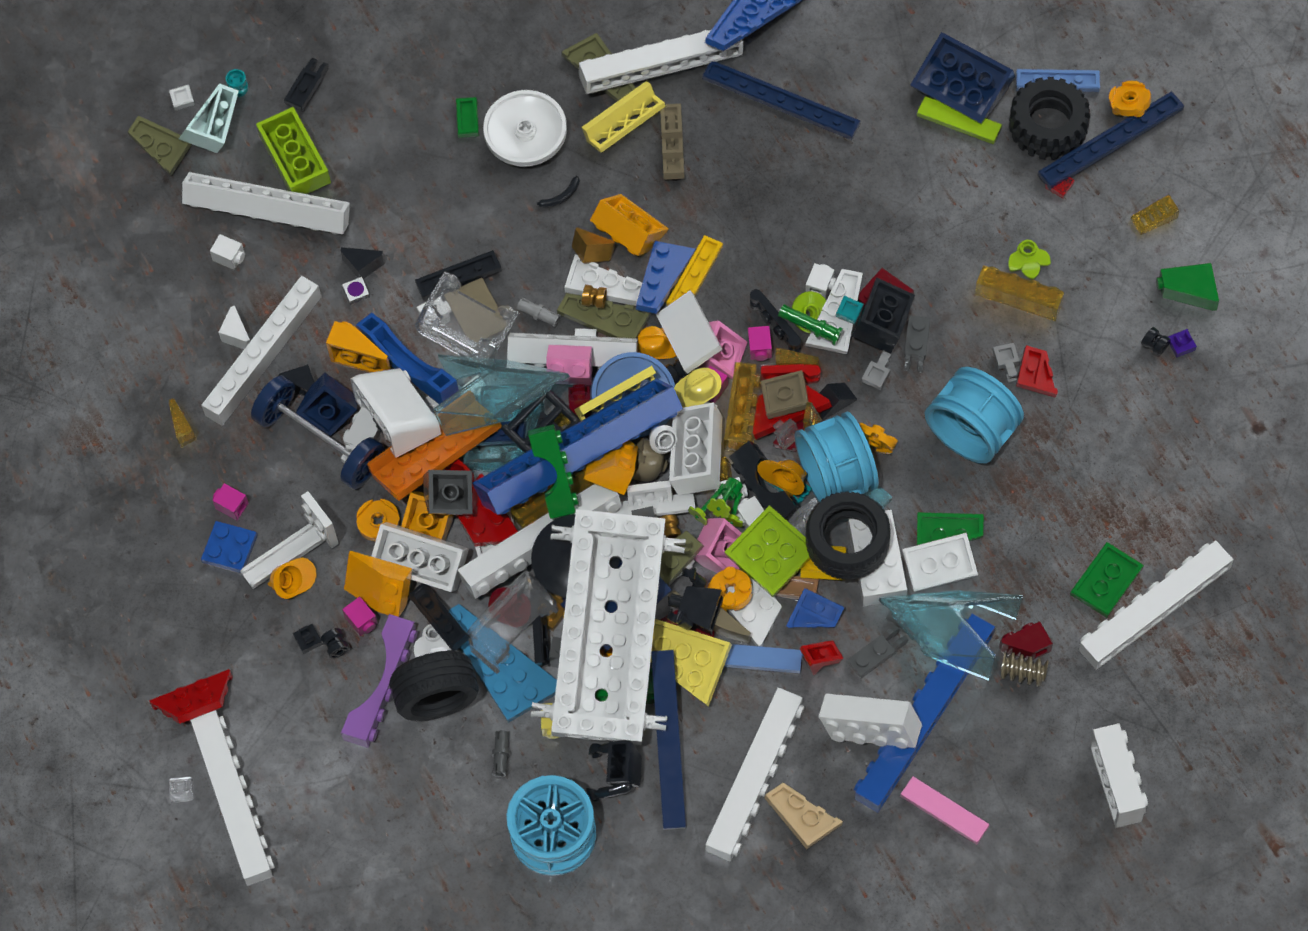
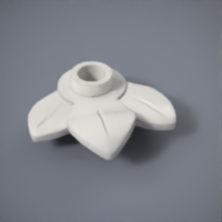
M429 624L424 628L422 637L415 642L414 655L419 657L428 653L451 649L439 634L435 638L430 637L431 633L437 632Z

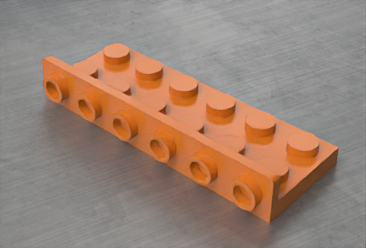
M468 391L437 413L442 422L439 425L441 435L395 458L390 450L391 447H389L367 463L373 478L398 501L424 483L423 475L428 470H443L501 428L500 421L476 401L471 391Z

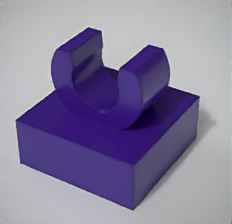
M1188 329L1168 336L1171 339L1169 345L1176 358L1193 352L1197 348Z

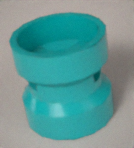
M239 69L230 70L225 77L227 86L239 91L237 97L244 96L249 87L245 73Z

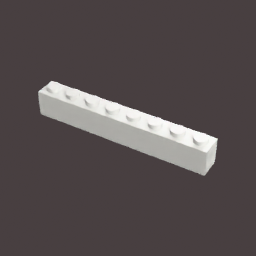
M704 30L700 33L684 35L680 38L664 40L660 43L644 45L640 48L628 49L623 52L607 54L603 57L579 62V77L586 94L709 64L711 61L717 62L741 56L743 53V40L722 51L705 44L706 36L711 30Z
M189 172L182 182V204H187L191 207L224 211L232 215H244L253 219L260 218L274 223L281 222L291 226L328 231L332 234H343L349 225V202Z
M303 276L298 279L202 403L206 417L221 426L225 424L321 299L319 285Z
M597 484L590 486L577 495L579 505L576 506V509L615 513L622 507L617 492ZM549 513L457 569L462 583L476 599L486 594L490 589L505 582L508 578L523 571L532 564L531 553L536 537L547 524L557 518L550 519Z
M1216 540L1212 544H1205L1199 549V553L1196 556L1186 558L1180 568L1170 570L1165 575V579L1160 583L1158 581L1154 582L1148 588L1147 593L1137 595L1131 601V605L1127 608L1121 607L1114 614L1115 617L1109 621L1106 619L1101 622L1097 627L1098 630L1092 634L1089 632L1084 635L1080 640L1079 651L1097 670L1228 571L1234 559Z
M777 688L705 844L706 852L729 862L732 861L733 856H738L742 847L740 841L743 836L746 837L751 828L749 821L752 816L756 817L759 811V799L761 796L765 797L769 788L767 782L770 776L774 777L778 769L776 762L779 757L783 758L786 752V740L788 737L792 738L796 729L794 723L797 718L800 719L805 709L803 697Z
M216 710L191 719L247 886L273 877L271 869L275 867L271 856H266L264 849L268 848L264 835L259 836L257 829L261 828L257 815L252 816L250 810L254 808L250 795L246 796L243 790L247 788L244 776L238 775L237 769L241 767L237 756H232L230 749L234 747L230 735L225 737L223 729H226L227 726L223 716L219 717Z

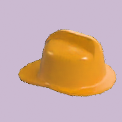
M649 326L639 333L638 353L649 355L655 359H670L677 356L663 328Z
M789 459L779 462L764 460L758 464L757 471L767 482L793 495H801L804 492L805 486L803 481L807 472L797 462Z
M296 558L277 566L272 571L270 581L267 584L272 587L280 598L289 599L312 587L316 579V568L309 559Z

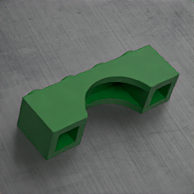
M554 424L529 430V439L534 457H540L549 461L557 473L554 485L545 492V501L550 519L576 513V506L579 505L576 492L572 493L570 485H573L574 482L571 471H566L565 464H568L566 451H561L559 443H563L561 431L556 430Z

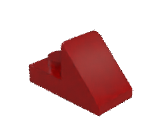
M833 640L804 645L799 648L812 675H815L823 666L838 664L844 659Z

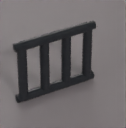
M544 384L540 386V392L508 425H502L500 428L524 453L532 449L529 434L522 439L514 430L545 398L555 408L534 429L549 426L561 413L571 421L562 432L580 422L579 417Z

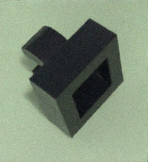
M313 623L293 633L303 654L323 645Z

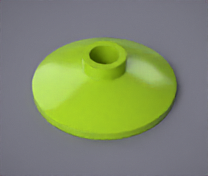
M807 291L795 298L792 308L804 314L808 310L810 317L818 319L827 300L817 292ZM796 325L803 332L811 334L810 330Z

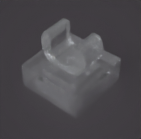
M789 419L785 423L779 420L773 425L777 429L774 431L780 447L785 450L795 442V431H798V428L793 420Z
M191 776L169 779L171 803L194 801Z

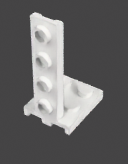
M308 491L301 495L303 501L301 507L309 524L241 569V574L252 589L268 580L272 571L277 566L296 558H301L324 541L328 543L331 549L339 544L333 523Z

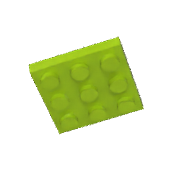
M770 505L724 552L731 561L772 597L810 560L806 547V537Z

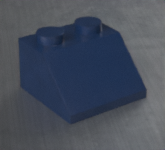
M324 372L311 385L296 413L328 436H331L357 410V402L351 391Z

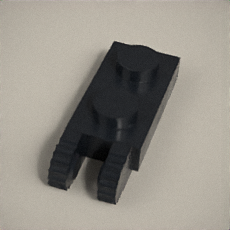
M311 58L284 98V103L303 111L322 78L327 73L328 64L323 62L317 72H313L318 61L315 58Z

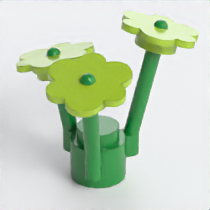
M728 478L726 483L720 485L719 489L701 509L698 507L694 509L690 506L688 511L703 525H707L705 511L708 508L715 516L725 518L733 526L742 527L743 522L736 516L739 501L743 496L740 492L743 485L737 479ZM722 493L723 498L717 499L718 496ZM735 499L732 512L729 514L731 508L727 506L726 501H733Z

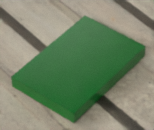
M1106 542L1073 587L1070 595L1108 618L1142 571L1144 565Z

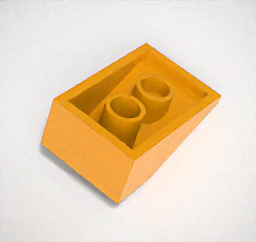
M334 321L326 341L331 362L369 373L391 369L388 356L355 326L345 321Z
M415 491L410 493L401 527L446 541L455 514H428L424 493Z
M350 551L348 554L344 590L356 598L360 596L368 606L379 613L399 617L408 603L412 568Z

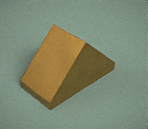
M576 227L572 248L583 263L610 261L612 259L615 241Z

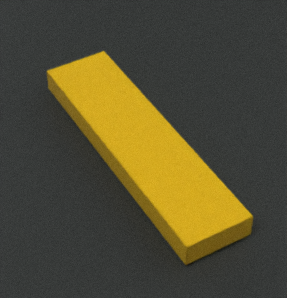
M706 235L703 236L668 298L666 306L690 290L696 296L723 248L722 242Z

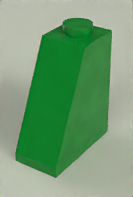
M1211 263L1160 270V275L1156 278L1157 290H1161L1162 298L1211 311L1217 310L1219 297Z

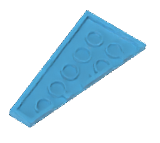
M460 604L449 609L451 614L471 637L460 649L470 658L473 669L508 723L533 709L532 702L543 703L555 696L557 680Z

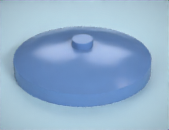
M628 352L609 359L601 366L593 379L590 399H594L650 366H653L656 372L653 375L655 379L657 378L675 387V383L668 369L657 359L643 353ZM649 379L641 381L640 387L649 383ZM624 391L622 394V398L630 394L632 391ZM609 400L606 401L604 404V408L614 402ZM669 419L661 421L658 426L665 425ZM652 429L642 432L638 438L649 436Z

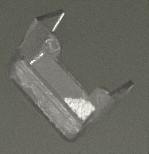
M528 570L524 571L469 628L467 633L470 636L468 641L471 652L498 674L500 672L499 663H504L510 656L508 652L511 643L538 616H549L553 612L557 613L559 611L556 600Z

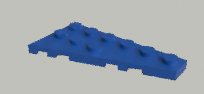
M733 0L706 36L705 44L724 51L802 0Z

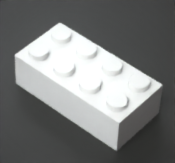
M714 402L684 407L681 411L677 412L678 414L673 417L672 428L677 432L678 441L671 450L669 482L678 495L719 489L723 416Z
M892 510L885 511L890 523V544L887 556L874 572L865 577L858 578L863 607L907 600V585ZM848 518L852 552L855 553L863 550L870 543L873 536L869 528L862 521Z
M386 522L380 524L371 557L412 568L411 580L453 592L458 589L460 575L457 569L464 566L469 548Z
M825 694L819 713V719L829 736L837 742L852 741L857 744L872 743L877 746L891 745L902 749L907 747L915 748L922 727V723L909 701Z
M1119 723L1093 729L1090 740V749L1115 828L1142 822L1144 813H1146V806H1148L1146 794L1141 793L1139 787L1141 785L1139 772H1135L1132 765L1135 764L1133 753L1128 751L1126 743H1128L1126 731L1121 730Z

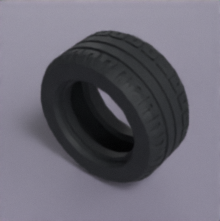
M846 491L831 494L814 506L806 524V547L809 557L814 562V565L818 566L819 570L837 579L853 580L871 574L885 560L890 544V523L887 514L882 509V506L878 505L877 501H874L869 496H865V494ZM841 518H854L862 521L869 528L873 537L863 550L855 553H842L834 550L827 544L823 536L826 528L833 521Z
M438 651L413 658L396 668L389 681L397 713L411 721L433 720L456 713L470 705L476 699L479 691L470 658L458 651Z

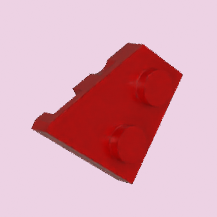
M1025 346L1016 387L1055 398L1058 390L1053 383V372L1048 363L1047 351Z

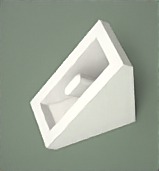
M234 305L230 307L218 333L221 342L245 349L250 343V339Z

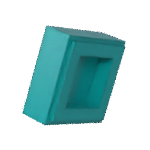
M844 296L835 316L855 325L864 304Z

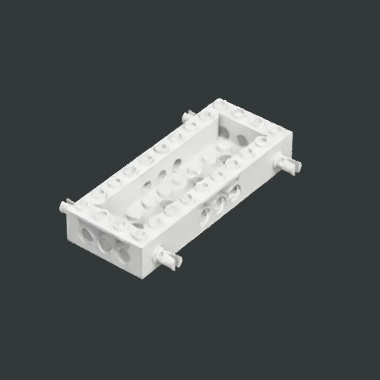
M576 509L575 522L572 528L552 525V531L559 533L551 534V540H567L572 543L555 703L549 705L532 702V708L542 711H531V717L551 718L552 736L604 742L631 740L634 745H641L645 728L666 731L665 725L655 722H667V716L647 715L645 706L661 555L664 551L684 554L685 548L676 545H685L686 539L666 538V535H664V518ZM614 557L622 560V566L618 569H613L609 565V561ZM613 601L617 604L618 608L614 613H608L605 610L604 606L607 602ZM608 645L612 648L613 653L609 657H603L600 654V648ZM600 689L608 693V698L603 702L597 701L595 698L596 691Z

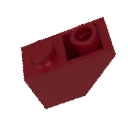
M575 384L572 387H568L569 408L576 414L574 409L591 400L590 385ZM592 411L585 413V418L591 416Z
M1039 621L1035 624L1031 622L1024 625L1022 630L1016 633L1009 632L1005 634L1000 640L999 648L1002 652L1014 653L1018 657L1022 654L1024 659H1028L1031 656L1032 660L1051 652L1053 643Z

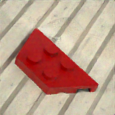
M806 385L809 409L768 419L763 394L759 395L752 432L755 440L831 408L830 400Z
M482 473L479 474L476 480L482 478L484 475ZM472 484V515H455L473 545H498L517 533L518 531L507 513L497 515L482 505Z
M230 669L205 679H199L187 686L179 687L172 692L151 699L149 702L152 709H160L163 715L173 718L175 722L181 724L222 708L224 697L228 692V680H232L233 677Z

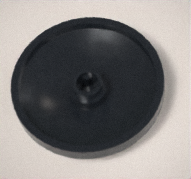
M575 514L562 516L547 524L536 537L531 553L533 571L540 585L551 595L566 600L572 543L567 540H551V534L559 533L552 531V525L572 528L575 522ZM612 558L609 561V565L613 569H618L620 558Z

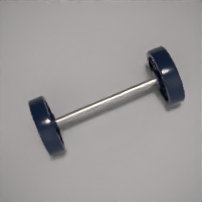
M277 376L269 381L254 401L251 410L252 420L262 427H269L277 422L285 413L348 457L340 475L341 481L351 489H358L372 477L367 463L385 451L384 445L373 437H369L361 441L351 452L288 408L295 394V384L284 376Z

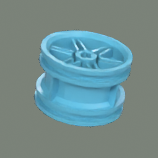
M961 367L926 408L925 419L932 432L952 451L970 461L988 463L998 453L1010 435L1014 433L1017 426L1022 423L1024 412L1017 398L1000 381L979 369Z
M847 411L842 413L841 417L837 415L815 425L805 428V431L802 429L795 431L798 457L802 468L807 472L806 479L818 502L837 492L852 491L864 494L868 492V489L872 491L878 488V473L871 449L859 423L850 412Z
M555 775L532 779L516 791L509 803L507 827L511 844L520 862L528 869L542 875H563L580 867L591 855L596 841L593 807L584 789L574 781ZM544 802L546 808L543 809L538 804ZM562 803L568 804L567 806L560 808ZM550 819H554L553 825H548ZM527 820L532 821V823L525 826ZM577 822L579 826L575 829L571 824ZM540 840L543 845L538 847L535 845V841ZM563 841L566 842V845L562 848L557 846Z

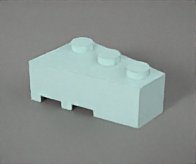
M219 83L179 139L218 153L225 143L239 91Z

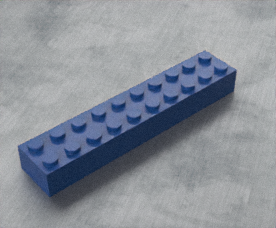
M656 378L561 432L563 443L559 444L561 451H566L568 464H565L566 471H571V473L580 471L591 461L600 460L604 457L605 453L617 450L626 441L634 440L640 437L641 433L647 429L650 430L657 427L661 421L675 417L678 414L677 412L681 411L683 407L674 387ZM531 449L472 484L482 505L499 515L509 512L511 507L516 504L528 501L530 496L535 493L547 490L549 485L555 483L557 473L549 461L540 457H534Z

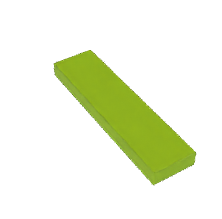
M926 96L917 112V117L993 145L1002 128V124L989 119H985L980 124L947 105Z

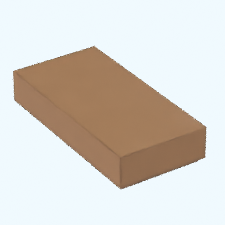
M794 575L775 596L799 600L804 588L817 593L819 579L800 578V576Z

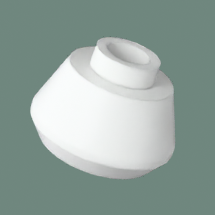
M669 425L657 426L651 430L649 435L651 448L659 454L670 452L678 441L677 432Z

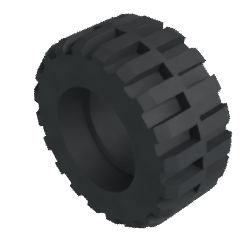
M1042 77L1037 78L1034 83L1029 81L1025 84V88H1020L1012 100L1009 118V129L1014 142H1019L1018 147L1023 151L1025 149L1028 150L1027 154L1031 156L1036 154L1041 159H1045V157L1058 159L1059 155L1063 157L1070 150L1073 151L1080 144H1083L1088 132L1090 109L1088 99L1084 98L1085 94L1082 90H1076L1077 86L1072 82L1068 84L1065 79L1055 80L1054 77H1048L1045 80ZM1053 108L1061 111L1069 121L1057 128H1045L1035 123L1031 118V114L1039 109Z

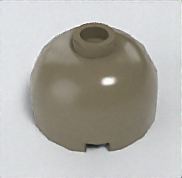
M640 438L636 445L638 450L632 479L639 482H649L656 479L660 472H665L667 460L664 459V454L656 453L651 448L649 439Z

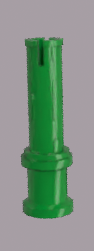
M783 304L778 314V317L810 330L814 333L815 337H822L831 341L834 346L837 344L843 331L841 327L836 328L827 324L826 320L819 321Z

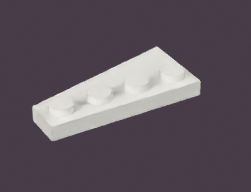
M574 255L565 284V292L582 296L585 284L592 285L593 288L597 289L604 287L607 288V301L636 306L642 282L628 276L624 278L614 270L609 269L608 271L600 268L599 264L595 262L583 263L578 255Z
M842 269L817 319L819 321L826 320L827 324L836 328H843L837 344L834 346L831 341L822 337L817 338L811 332L805 346L847 354L853 324L835 315L844 296L856 301L858 300L863 273Z

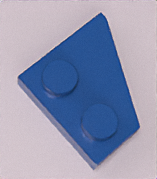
M804 588L786 627H835L845 607Z

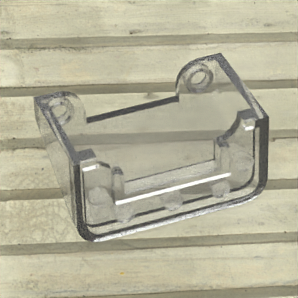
M444 271L415 323V328L420 334L480 367H489L520 312L504 305L499 306L494 311L460 292L461 283L458 278Z

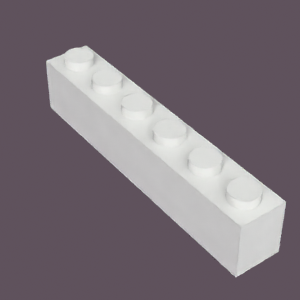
M510 333L508 336L507 362H513L515 366L534 363L536 367H545L549 345L592 346V366H598V369H600L609 359L619 354L637 352L638 339Z

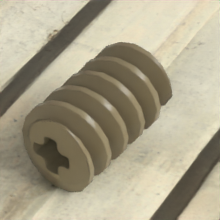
M1005 651L1000 671L1001 679H1005L1007 674H1009L1010 681H1013L1018 676L1019 683H1022L1027 678L1028 685H1031L1036 680V686L1040 687L1042 682H1045L1049 660L1042 665L1041 659L1038 658L1034 664L1032 657L1029 656L1026 662H1024L1022 654L1015 660L1014 653H1011L1006 658Z

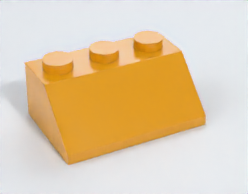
M622 194L601 199L590 219L598 230L606 232L613 241L624 245L631 254L637 256L648 253L653 248L654 242L659 241L669 229Z
M628 440L623 443L621 448L605 453L604 457L600 460L591 461L586 464L583 479L624 495L634 475L638 446Z

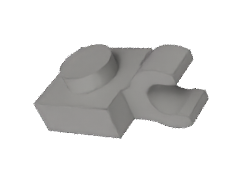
M1014 343L993 347V354L998 369L1005 368L1008 383L1016 382L1017 372L1015 366L1019 365V357Z
M883 351L877 363L871 361L861 379L862 382L881 390L890 374V369L887 367L891 361V354Z

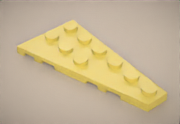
M655 619L651 651L673 650L676 682L709 707L732 644Z

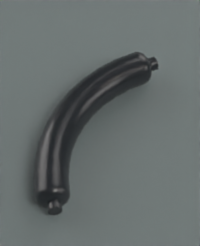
M579 176L572 178L570 185L564 192L556 197L540 200L537 202V205L540 208H547L566 201L576 191L580 183Z

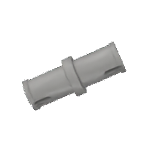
M523 297L517 306V310L533 316L534 320L544 321L553 327L557 326L561 317L560 314L544 308V305H537Z

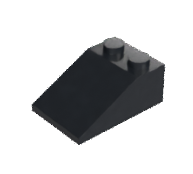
M876 277L852 337L891 354L900 339L915 295Z

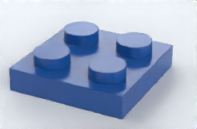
M215 521L201 557L202 563L241 573V569L247 565L258 536L257 532Z

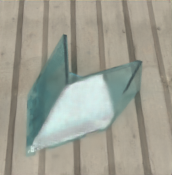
M438 354L444 370L456 380L480 374V376L433 408V412L446 436L504 422L512 418V413L521 406L526 408L552 389L551 386L558 380L564 381L570 376L568 373L510 360Z
M955 590L880 597L879 601L883 606L886 605L892 612L891 616L912 640L915 639L921 646V651L925 656L989 680L996 655L962 617L961 613L965 606L973 608L974 605H978L1016 620L1023 595Z

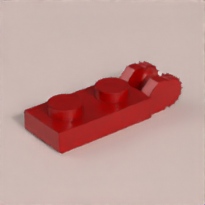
M815 364L762 366L760 379L762 381L802 370L805 382L807 384H815L821 378V367Z

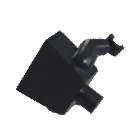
M683 567L682 576L688 577L692 582V586H686L683 596L673 593L670 595L668 606L678 608L677 615L674 614L672 608L667 619L678 624L683 629L690 630L692 627H695L712 635L724 594L720 589L706 588V578L697 573L696 568L687 569Z
M631 740L609 741L602 745L598 743L590 745L588 755L592 754V758L608 754L606 783L613 785L601 787L598 790L586 788V794L590 800L599 801V798L603 799L629 793L632 787L640 786L642 757Z

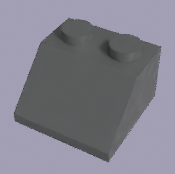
M428 470L423 475L424 499L428 514L472 515V471Z

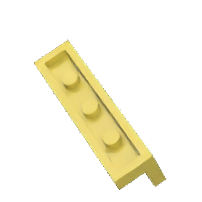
M645 81L582 126V130L587 142L602 153L666 106L664 101L654 94L651 84ZM650 103H656L653 107L646 108ZM634 115H640L636 119H630ZM624 126L620 131H614L617 127ZM602 138H607L602 144L597 142Z
M653 366L644 369L574 409L580 421L586 419L585 413L589 411L598 412L603 409L606 401L616 402L621 399L624 391L629 390L633 392L640 388L641 381L647 378L650 382L655 379L653 375L656 373Z

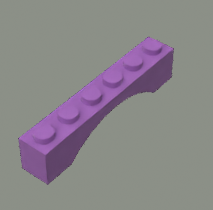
M389 614L381 633L386 650V663L382 679L369 699L358 708L349 712L341 731L344 741L369 748L370 743L375 741L378 734L376 729L378 723L384 720L386 714L384 709L386 703L392 700L389 685L392 673L403 662H407L410 654L408 649L410 644L415 642L418 634L413 621Z

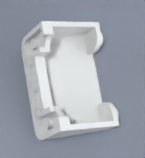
M400 368L370 372L358 374L350 379L356 402L360 407H366L380 426L384 438L391 442L392 447L390 450L395 458L441 435L439 425L442 422L438 414L431 412L411 384L410 376L406 370L402 371Z

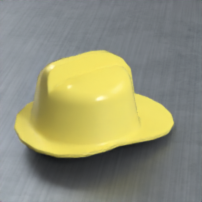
M700 368L693 370L675 385L674 389L684 408L705 404L714 398L721 389L722 381L715 370Z

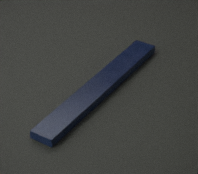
M715 61L709 63L702 75V79L849 140L853 139L860 126L861 120Z
M1171 91L1151 103L1143 116H1129L1039 170L1038 176L1051 190L1064 180L1076 175L1184 110V105Z
M651 651L655 716H667V722H656L666 726V731L657 730L663 830L686 829L674 651Z

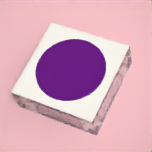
M362 277L342 284L350 305L370 298Z

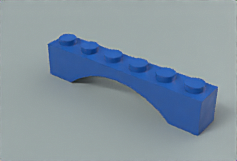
M370 313L356 324L357 329L388 356L389 364L394 369L406 370L411 382L441 407H447L460 396L455 378L445 370L432 367L416 357L400 342L387 324L375 314Z

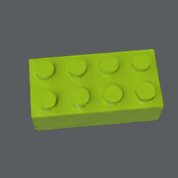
M294 107L256 123L259 137L288 191L308 194L331 183L328 169Z

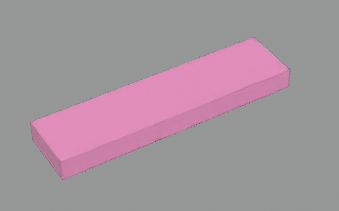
M915 777L911 778L900 795L903 799L976 845L989 828L990 824Z

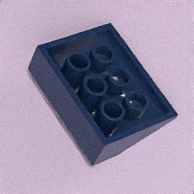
M941 32L910 86L982 124L1005 95L1015 78V74L1007 66Z

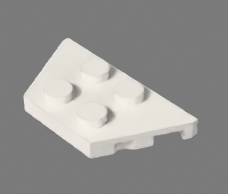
M750 578L753 587L750 602L740 610L727 609V611L751 633L752 642L756 646L762 647L766 636L773 627V623L782 611V606L775 597L768 594ZM734 586L728 587L725 593H734Z

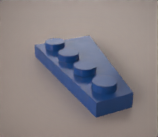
M659 241L654 242L636 303V310L654 314L658 313L669 296L670 290L676 285L679 276L684 272L696 251L695 248Z

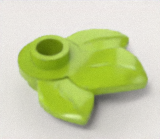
M1032 240L1022 241L1018 245L1017 251L1010 255L1008 262L1010 271L1021 269L1025 277L1032 280L1039 275L1040 266L1051 264L1049 254L1045 250L1039 249ZM1029 249L1031 252L1026 253L1024 250Z

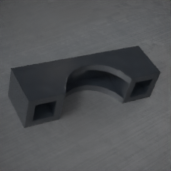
M747 441L729 456L733 462L731 464L732 468L736 473L744 477L743 483L750 491L753 490L762 508H767L770 505L789 523L804 511L793 494L787 491L772 493L767 489L764 479L757 471V466L761 461L768 459L757 444Z

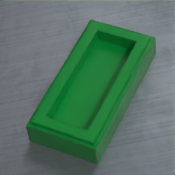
M477 97L457 98L458 138L478 137Z

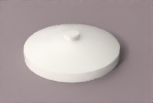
M519 90L508 93L494 102L486 113L483 130L489 150L498 159L510 165L526 167L541 164L552 158L560 150L566 138L567 125L562 108L553 98L538 91Z

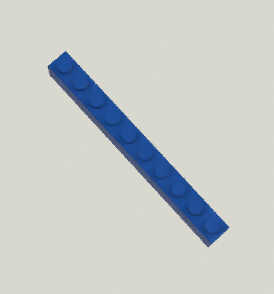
M971 614L968 620L965 618L959 627L960 633L957 637L953 636L947 645V648H949L945 655L942 653L936 662L937 668L934 672L930 671L924 681L926 685L922 690L918 689L913 697L914 703L912 707L922 723L916 747L902 749L891 745L881 746L877 753L879 757L875 762L871 761L866 769L868 774L864 780L859 779L854 787L856 801L877 813L885 804L994 635L995 626L978 616Z

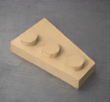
M784 783L765 794V800L806 849L836 830L843 823L837 817L833 818L827 814L826 810L820 806L816 807L807 801L806 797Z

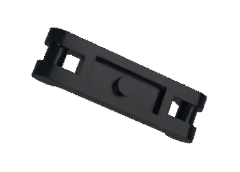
M752 290L750 292L751 308L759 310L763 321L767 324L770 323L775 335L786 342L789 354L793 356L799 355L801 352V338L785 319L778 317L779 312L760 290Z

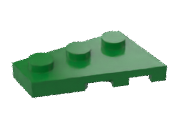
M918 512L917 545L967 533L969 541L983 538L984 514Z

